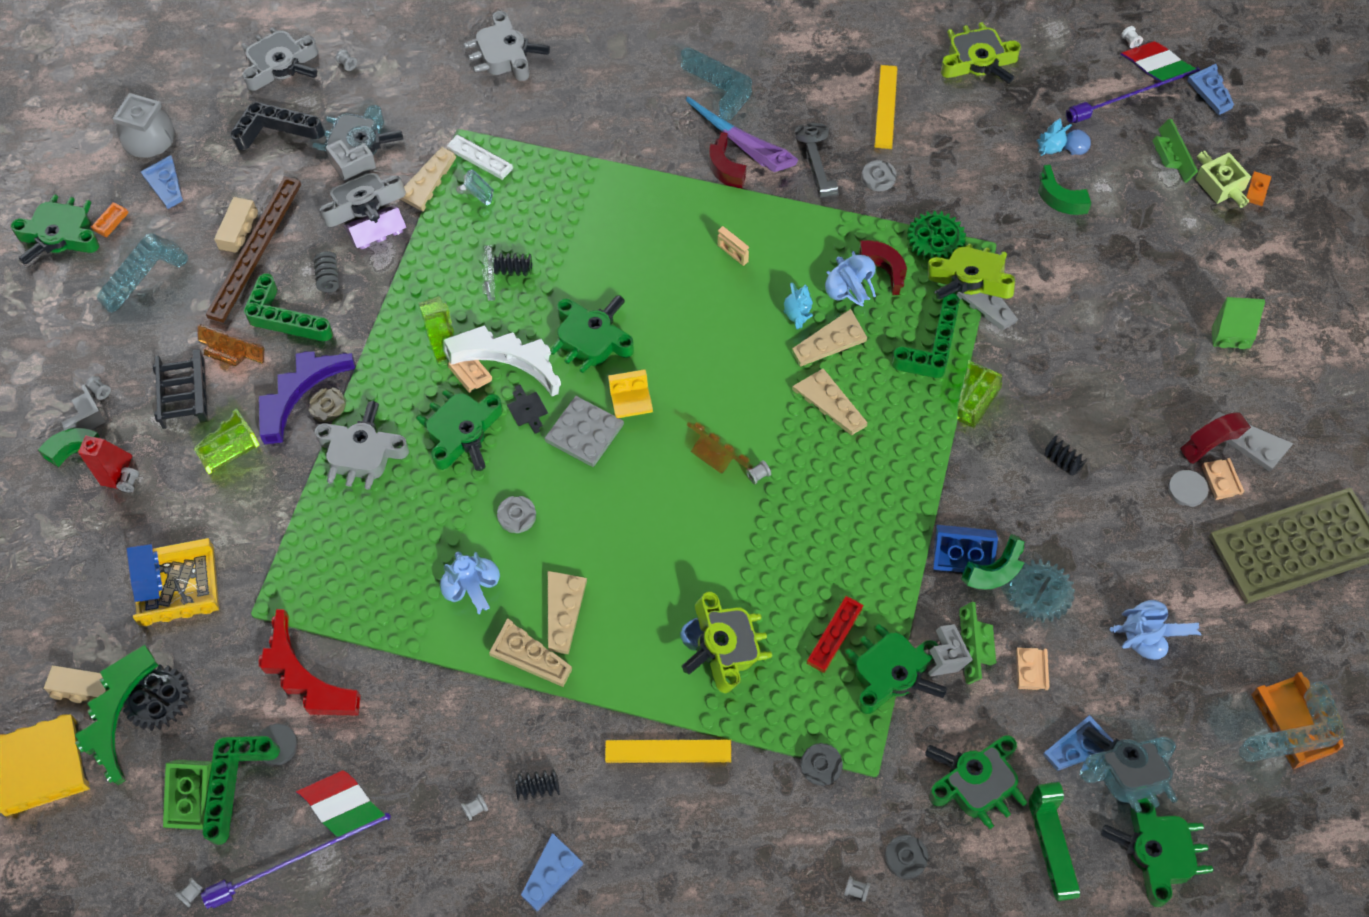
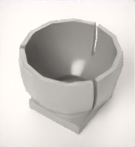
M129 93L113 117L114 123L117 124V134L122 147L126 152L135 157H153L163 153L173 143L175 136L174 126L166 111L161 109L162 105L159 101Z

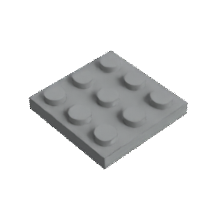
M575 396L545 437V442L594 467L623 427L624 421Z

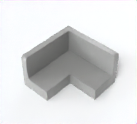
M342 140L326 146L329 161L345 183L376 168L373 154L365 143L351 150H348Z
M85 384L81 386L84 394L72 399L79 414L61 422L64 430L72 428L92 430L106 422Z
M955 624L940 626L936 630L942 645L934 646L930 650L936 666L928 672L929 676L959 672L973 659Z

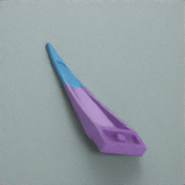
M687 97L686 101L719 130L728 133V137L760 165L773 172H777L797 164L798 159L786 149L746 133L716 116L690 97Z

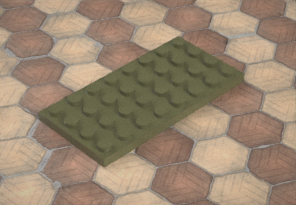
M1351 487L1211 532L1209 535L1245 604L1369 564V517Z

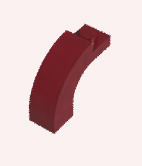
M721 132L720 137L716 138L715 145L710 144V169L713 175L723 184L743 189L747 165L734 163L726 158L724 154L728 145V133Z
M860 241L859 255L868 256L874 261L875 266L884 269L891 279L892 295H900V289L904 288L907 266L901 254L893 247L882 242Z
M1240 412L1221 416L1190 436L1191 439L1180 450L1190 464H1195L1212 448L1224 441L1238 439L1251 426Z

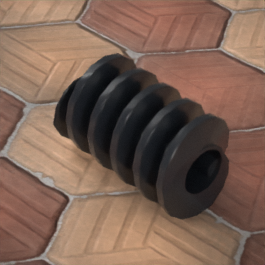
M500 252L499 257H496L495 254L494 273L499 275L501 270L504 276L507 274V271L510 276H513L514 272L517 276H520L523 272L524 277H527L528 273L530 272L531 275L532 256L529 254L528 258L525 259L524 253H522L521 257L518 258L517 253H515L513 258H511L510 253H507L506 258H504L502 252Z
M1056 435L1046 446L1044 456L1046 458L1051 457V462L1057 461L1058 467L1063 466L1065 472L1069 471V475L1074 476L1083 468L1088 458L1082 461V453L1075 456L1077 450L1074 449L1070 452V444L1063 447L1064 440L1057 443L1058 436Z
M554 769L551 770L550 776H548L546 770H543L542 777L535 771L533 778H531L529 772H526L525 779L518 773L515 780L517 801H519L520 794H522L524 800H527L529 793L533 799H536L537 792H539L542 798H544L546 791L550 797H553L554 790L560 796L558 775Z

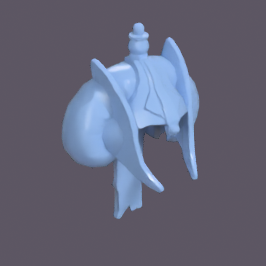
M854 251L852 256L845 261L842 257L838 256L836 259L838 266L831 272L827 271L826 293L830 298L838 301L848 297L863 307L864 304L862 303H864V300H870L861 284L864 278L871 289L873 297H876L870 281L875 274V263L868 256L856 255ZM849 289H851L852 293L855 295L856 298L852 296V294L849 292Z
M456 552L455 561L451 565H444L445 573L440 581L441 593L446 600L458 602L464 597L467 590L473 604L477 608V613L480 614L482 609L485 611L489 609L480 585L486 588L494 587L500 578L499 568L493 561L479 557L477 552L474 553V556L462 555V553Z
M1148 600L1140 603L1134 609L1125 610L1122 613L1123 616L1127 617L1124 625L1110 627L1111 632L1126 634L1127 641L1124 642L1122 648L1131 647L1142 657L1152 660L1161 659L1166 656L1169 647L1164 637L1201 636V633L1197 630L1199 629V623L1164 624L1163 622L1168 617V610L1165 604L1157 600Z

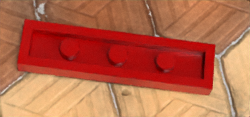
M845 596L807 660L808 665L823 673L826 672L861 613L863 604Z

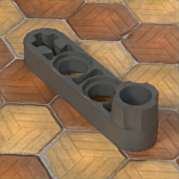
M805 142L806 155L819 197L824 198L838 195L836 180L827 181L816 143Z

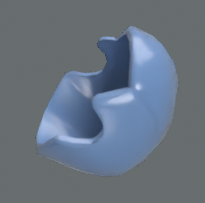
M1073 130L1066 135L1067 143L1063 149L1069 150L1071 155H1082L1091 146L1090 137L1082 130Z
M694 618L686 623L680 632L683 644L690 650H696L699 637L703 633L698 618Z

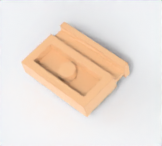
M722 226L718 230L720 233L718 234V246L744 266L748 263L749 246Z
M479 360L464 361L452 365L450 362L448 363V368L469 393L472 389H477L492 381V376Z
M1230 458L1223 461L1217 460L1203 463L1202 469L1215 500L1243 494L1244 489Z
M1017 648L1018 689L1048 690L1047 649Z

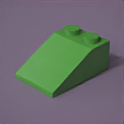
M1226 297L1211 327L1213 346L1250 349L1256 339L1265 299Z
M173 760L166 763L163 828L203 830L212 761Z

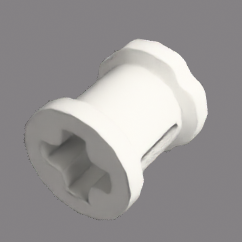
M1133 26L1126 28L1122 32L1121 37L1127 40L1131 49L1138 47L1143 42V38L1138 36Z

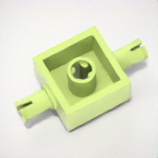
M1206 151L1197 155L1196 159L1200 161L1202 166L1196 180L1217 204L1231 197L1240 208L1249 203V199L1246 198L1242 191L1246 189L1251 176L1230 153L1215 160H1212Z

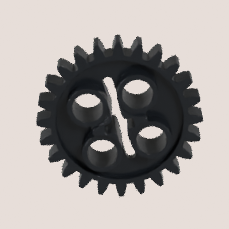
M159 664L157 669L148 673L133 688L123 705L125 708L123 712L128 715L126 718L130 722L132 721L136 727L140 726L143 730L148 727L150 731H153L155 725L161 730L162 724L169 727L171 719L177 722L175 717L177 714L180 716L184 715L180 711L181 708H188L184 701L190 700L189 696L186 695L191 692L186 687L189 683L184 680L185 677L181 673L179 674L176 668L172 670L167 665L164 669ZM158 681L155 686L151 687L154 682ZM142 689L149 690L156 697H160L164 702L170 704V706H165L156 698H152L148 693L142 691ZM174 691L171 696L167 697L169 692ZM145 698L142 703L138 704L140 699ZM161 708L158 713L154 714L156 709Z

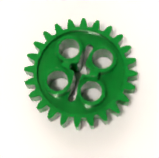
M934 210L931 215L926 211V216L920 214L919 218L915 217L914 222L910 223V228H908L907 232L908 246H912V252L917 251V256L923 255V260L927 257L930 259L934 257L950 258L956 249L965 245L966 233H964V227H960L961 221L955 222L956 217L949 218L950 213L944 216L943 211L937 214Z

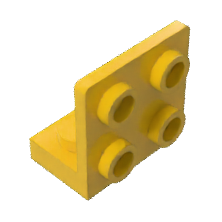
M645 369L608 376L616 418L653 412Z

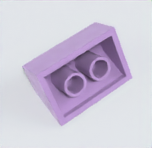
M391 205L377 211L380 215L377 223L371 222L365 216L345 224L344 227L354 246L364 249L369 247L373 241L381 242L386 240V236L390 234L394 236L402 233V229L406 228L399 208Z

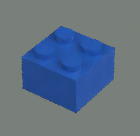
M152 544L127 548L131 586L135 602L159 599V591L163 590L157 551L153 552Z

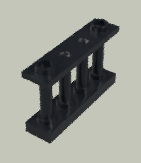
M193 350V358H190V360L163 364L160 357L155 356L153 372L156 375L157 411L154 412L156 422L160 423L162 429H166V419L189 415L197 416L200 423L208 422L205 358L201 350ZM191 367L194 370L191 376L166 380L164 378L165 371ZM189 383L194 385V389L191 392L165 396V387ZM189 399L195 401V405L192 408L166 411V403Z

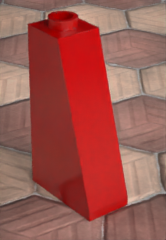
M85 436L78 451L101 486L118 489L116 485L121 480L122 468H128L132 454L105 439Z

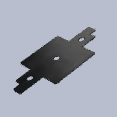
M517 385L515 386L516 391L512 392L516 401L507 404L518 426L529 423L534 434L539 433V428L543 426L539 417L548 414V411L537 392L526 395L522 386Z

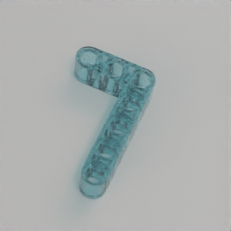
M684 48L681 51V67L684 70L727 91L719 101V117L725 121L731 120L751 97L752 79L693 48Z
M154 233L147 234L100 290L97 300L108 312H115L159 259L176 267H181L187 263L189 257L176 243Z
M1315 682L1304 694V699L1314 725L1249 737L1239 748L1240 757L1247 762H1253L1336 745L1345 736L1346 731L1328 686L1323 682ZM1313 691L1317 692L1320 697L1316 696ZM1321 711L1326 712L1328 717L1324 716ZM1329 730L1334 732L1336 737L1332 736ZM1309 734L1314 736L1316 741L1312 740ZM1288 738L1294 740L1296 745L1290 743ZM1268 742L1274 744L1275 749L1271 748L1268 745ZM1247 746L1252 747L1255 753L1251 752Z

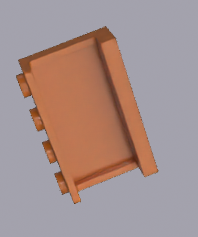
M1298 672L1294 677L1266 687L1263 685L1257 687L1251 694L1293 769L1337 753L1344 746L1341 735L1334 729L1330 716L1323 710L1319 697L1313 693L1309 680L1304 677L1302 672Z

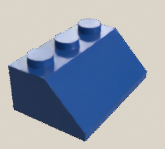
M937 525L933 570L964 572L968 561L978 565L994 563L998 543L996 530Z

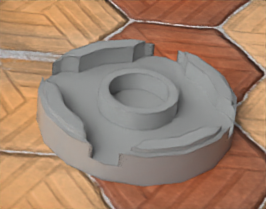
M875 160L864 166L861 178L867 188L880 192L890 189L895 184L897 173L890 163L887 162L886 164L882 160Z
M1182 470L1171 477L1168 491L1171 498L1179 505L1195 507L1206 499L1209 489L1206 480L1200 474L1191 470Z
M511 496L499 505L497 517L499 524L504 530L510 533H521L531 528L534 524L536 510L530 499L524 496Z

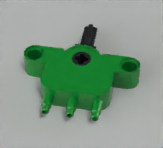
M617 295L604 310L599 308V310L589 312L570 299H561L557 304L559 319L563 323L558 328V341L552 346L551 354L554 355L560 348L569 352L564 360L566 364L573 361L575 357L579 358L584 362L579 369L581 373L588 370L590 366L601 365L612 352L623 358L631 357L634 353L632 336L612 325L614 314L625 303L624 298Z

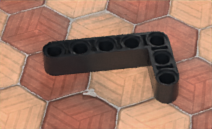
M255 102L248 106L230 133L237 149L246 150L251 146L263 127L311 139L322 138L325 135V130L317 116Z

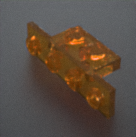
M202 324L198 326V341L209 344L204 348L205 356L235 367L246 358L261 364L264 363L265 348L263 346Z
M698 422L687 423L688 427L701 435L691 452L719 473L723 474L732 459L745 468L752 469L753 465L749 463L750 459L743 454L739 456L734 452L735 448L730 444L725 443L724 445L721 443L719 436L712 432L710 434L705 431L706 427Z

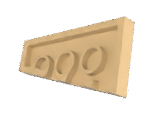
M441 147L404 186L406 194L400 200L424 211L426 202L433 197L432 192L435 187H439L442 182L441 177L448 172L456 159L455 154Z
M850 309L792 348V353L801 367L867 341V336Z
M824 369L792 387L794 392L800 393L807 402L813 403L818 407L820 412L830 416L833 422L850 435L867 427V421Z
M548 571L549 651L569 654L587 578Z
M510 619L506 620L489 652L490 656L562 687H564L572 671V666L552 651L547 650L543 644L534 640L523 629L514 625Z

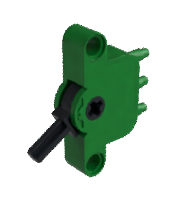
M877 624L875 629L883 637L879 642L874 645L869 639L862 636L860 641L867 651L860 657L850 648L845 650L848 658L856 665L855 675L866 688L860 694L858 708L864 714L873 713L893 696H904L908 693L915 694L916 690L939 698L945 697L946 686L920 678L922 672L935 662L932 655L924 652V650H931L934 646H938L933 640H926L917 648H914L903 635L889 633L884 627ZM870 699L873 704L867 705L863 700Z

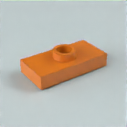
M1254 171L1246 195L1249 203L1259 206L1263 205L1271 176Z
M113 202L91 228L94 232L107 238L129 212L126 208Z

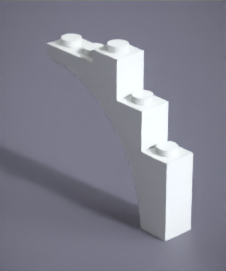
M485 326L444 339L443 351L451 365L472 360H491L507 363L535 377L551 396L559 394L561 382L559 377L552 371V366L549 362L550 348L544 344L542 339L522 346L521 340L516 338L513 332L494 339L493 334L488 332Z

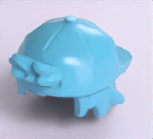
M1061 119L1056 120L1048 127L1047 132L1041 134L1040 139H1037L1039 144L1038 153L1043 156L1045 154L1061 152L1067 143L1065 132L1072 125L1069 124L1064 128Z
M790 283L792 293L785 298L784 313L792 322H795L796 329L803 327V323L813 316L809 313L813 301L806 285L797 290L795 284Z

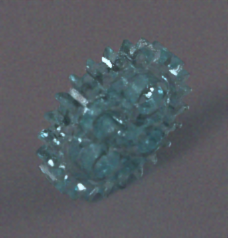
M1041 559L1038 564L1031 560L1030 566L1024 563L1020 572L1009 583L1012 586L1008 591L1012 594L1010 600H1016L1013 607L1020 606L1019 613L1025 611L1026 618L1032 615L1033 621L1040 617L1042 623H1044L1046 618L1052 622L1054 616L1060 619L1061 613L1066 615L1067 609L1071 608V602L1075 599L1073 596L1075 589L1071 588L1074 582L1067 581L1070 575H1063L1064 568L1057 570L1058 564L1051 567L1050 561H1047L1046 565H1044ZM1033 576H1038L1041 580H1036ZM1049 577L1051 580L1048 582L1037 604H1033L1045 580ZM1051 586H1056L1059 590H1054ZM1024 592H1030L1032 596H1027ZM1042 601L1048 602L1051 606L1044 605Z

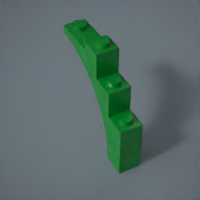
M145 645L100 671L103 677L100 679L102 685L106 690L109 688L110 690L87 703L90 707L88 710L90 717L93 721H98L75 734L78 740L75 744L80 752L85 751L89 755L96 752L93 756L99 765L103 764L107 770L104 772L107 780L110 783L114 782L118 786L126 781L119 767L116 754L115 734L119 715L133 688L148 673L159 666Z

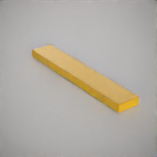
M880 66L875 148L892 149L897 66Z
M606 740L605 762H731V740Z

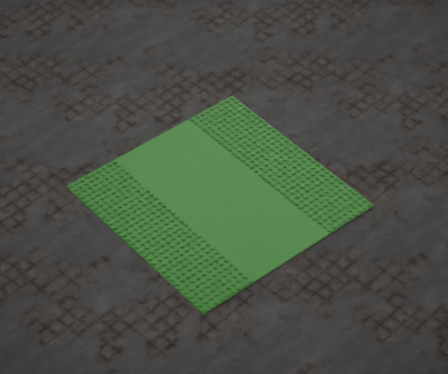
M458 129L454 137L456 135L463 137L512 164L513 169L501 180L455 154L456 159L448 172L441 177L442 182L439 187H435L431 200H428L425 204L426 208L420 215L345 391L346 405L344 411L332 422V425L345 426L349 429L352 425L357 424L358 421L363 420L368 402L375 401L379 404L374 420L376 433L384 432L403 436L406 439L409 454L403 459L388 458L383 474L379 478L374 479L371 488L367 490L364 488L366 478L355 477L352 486L348 487L346 486L347 475L336 474L333 483H327V476L330 470L326 457L328 448H321L251 615L253 618L272 622V617L276 615V609H284L289 615V627L801 759L805 751L812 745L819 743L829 744L837 749L841 755L843 770L877 777L880 771L896 696L891 697L873 713H862L858 708L860 694L866 688L855 675L856 665L848 658L845 650L850 648L860 657L867 651L860 641L862 636H865L874 645L879 642L883 637L875 629L877 624H880L889 633H899L909 640L982 312L969 306L970 303L963 298L960 299L948 363L943 377L933 378L898 371L892 366L893 353L896 348L907 347L932 352L943 298L940 300L936 298L935 291L946 285L931 281L928 278V262L930 258L927 257L923 260V255L917 256V251L912 252V246H908L907 232L908 228H910L909 224ZM465 174L469 176L474 186L478 185L482 192L481 200L472 194H458L456 188L464 185ZM722 226L749 246L748 263L744 266L718 246V234H720L718 230ZM965 237L966 241L963 247H966L967 244H972L973 249L983 251L985 248H989L990 253H995L996 244L994 242ZM869 240L885 243L897 250L903 257L907 266L904 288L900 289V295H892L890 276L884 269L875 266V274L870 279L876 297H873L865 278L861 282L866 294L870 298V300H864V303H862L864 304L863 307L848 297L838 301L830 298L826 293L827 271L831 272L838 266L836 262L838 256L842 257L845 261L852 256L853 251L856 255H859L860 241ZM500 252H502L503 257L506 258L507 253H510L511 258H513L514 254L517 253L518 258H520L521 254L524 253L525 259H527L528 255L531 254V275L529 272L528 276L524 277L522 272L520 276H517L514 272L513 276H510L507 271V274L504 276L501 270L499 275H495L494 255L496 254V257H499ZM790 283H794L797 290L806 285L813 301L809 312L813 316L803 323V327L796 329L795 322H792L784 313L785 298L792 293ZM849 289V292L852 294V296L856 298L855 295L852 293L851 289ZM617 295L622 296L625 300V303L614 314L612 325L632 336L634 341L633 355L623 358L612 352L601 365L590 366L588 370L581 373L579 369L584 362L575 357L573 361L566 364L564 360L569 352L560 348L554 355L551 354L549 356L552 371L559 377L561 382L559 394L551 396L535 377L507 363L479 360L492 376V381L477 389H472L470 393L448 368L449 360L443 351L444 339L485 326L488 332L493 334L494 339L513 332L516 338L521 340L522 346L542 339L544 344L548 345L551 350L552 346L558 341V328L563 323L559 319L557 304L561 299H570L587 309V312L599 310V308L604 310ZM851 309L866 334L867 341L800 367L792 353V348ZM824 369L867 421V427L850 435L833 422L830 416L824 415L813 403L807 402L800 393L794 392L792 387ZM646 370L653 412L619 418L624 421L623 427L594 467L545 442V437L575 396L615 416L608 376ZM517 385L522 386L526 395L537 392L548 411V414L539 417L543 425L539 428V433L534 434L529 423L518 426L507 404L516 401L512 392L516 391L515 386ZM444 390H448L454 395L459 393L466 394L477 403H480L491 394H496L501 399L503 413L484 432V440L481 443L482 448H480L486 465L483 471H476L474 469L469 452H464L447 469L439 470L434 465L431 452L437 445L430 440L427 428L420 424L416 417L421 415L429 420L436 413L429 407L430 403L434 402L442 407L448 401L442 394ZM764 460L770 468L771 476L763 477L754 485L749 480L746 469H752L759 465L760 461ZM524 496L530 499L535 506L536 520L532 527L525 532L510 533L499 524L497 517L498 507L508 497ZM456 552L469 556H474V553L477 552L479 557L493 561L499 568L500 578L494 587L486 588L480 585L483 596L489 605V609L486 611L482 609L480 614L477 613V608L473 604L467 590L464 597L458 602L446 600L441 593L440 581L445 573L444 565H451L455 561ZM548 571L587 578L569 654L553 652L572 666V671L564 687L496 659L489 654L507 619H510L514 625L523 629L530 637L539 641L549 650ZM706 592H713L718 596L722 609L742 608L749 614H761V620L752 622L755 633L765 632L767 634L766 639L757 641L760 652H772L771 658L758 660L749 669L739 671L740 683L728 693H722L717 689L710 665L712 661L709 663L705 661L689 675L684 673L682 669V664L697 651L690 650L683 644L680 632L686 623L694 618H698L695 604ZM845 596H848L864 606L826 672L823 673L808 665L807 660ZM870 699L863 700L867 705L873 704Z

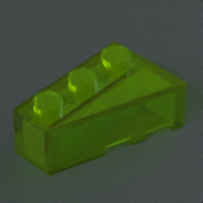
M439 296L419 303L425 330L437 362L448 359L443 351L444 339L453 337L454 333L448 305L446 302L443 303Z
M968 360L964 384L957 407L959 422L973 428L976 427L1002 388V374Z
M237 408L232 412L233 415L227 421L223 420L219 424L220 427L214 433L210 432L193 448L208 474L259 446L253 431Z

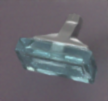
M473 169L468 170L467 174H465L464 185L456 188L458 194H472L484 205L491 204L494 189Z

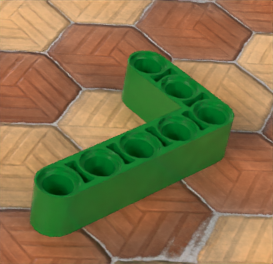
M268 273L258 277L244 308V313L250 325L319 341H328L332 338L333 331L328 319L272 307V302L278 290L274 278Z
M952 293L943 298L932 352L898 347L893 353L892 366L894 369L933 378L944 376L960 299L956 294Z
M267 736L223 737L216 741L213 750L202 830L204 838L213 844L222 845L229 837L239 761H267L277 758L280 753V747ZM250 745L249 750L244 752L245 748ZM270 745L269 750L264 752L266 746ZM230 746L229 750L224 753L226 747ZM227 766V770L221 774L223 768ZM224 787V791L219 794L220 789ZM222 808L220 814L216 816L217 810ZM219 829L218 834L213 837L214 832Z
M1059 781L1037 785L1029 798L1030 812L1053 894L1057 902L1080 897L1079 885L1057 809L1064 800L1063 788Z

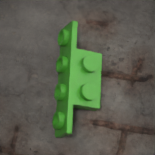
M1168 119L1158 129L1162 137L1156 136L1152 141L1162 160V164L1167 168L1178 169L1183 181L1187 183L1198 170L1173 120Z
M975 602L960 608L962 640L973 659L964 667L966 684H972L982 679L981 663L987 665L996 663L993 625L977 621Z

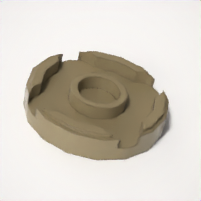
M336 388L321 389L310 399L309 412L319 422L332 421L344 411L346 399L341 391Z

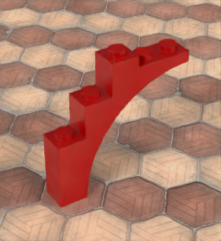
M276 609V615L272 617V628H274V631L269 639L270 648H263V653L259 656V667H261L265 674H284L281 676V687L287 694H306L307 696L303 698V707L309 715L359 716L361 695L357 690L344 689L327 684L311 675L300 664L291 646L289 615L284 609Z

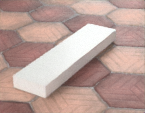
M456 135L447 145V150L501 180L513 169L512 164L459 135Z

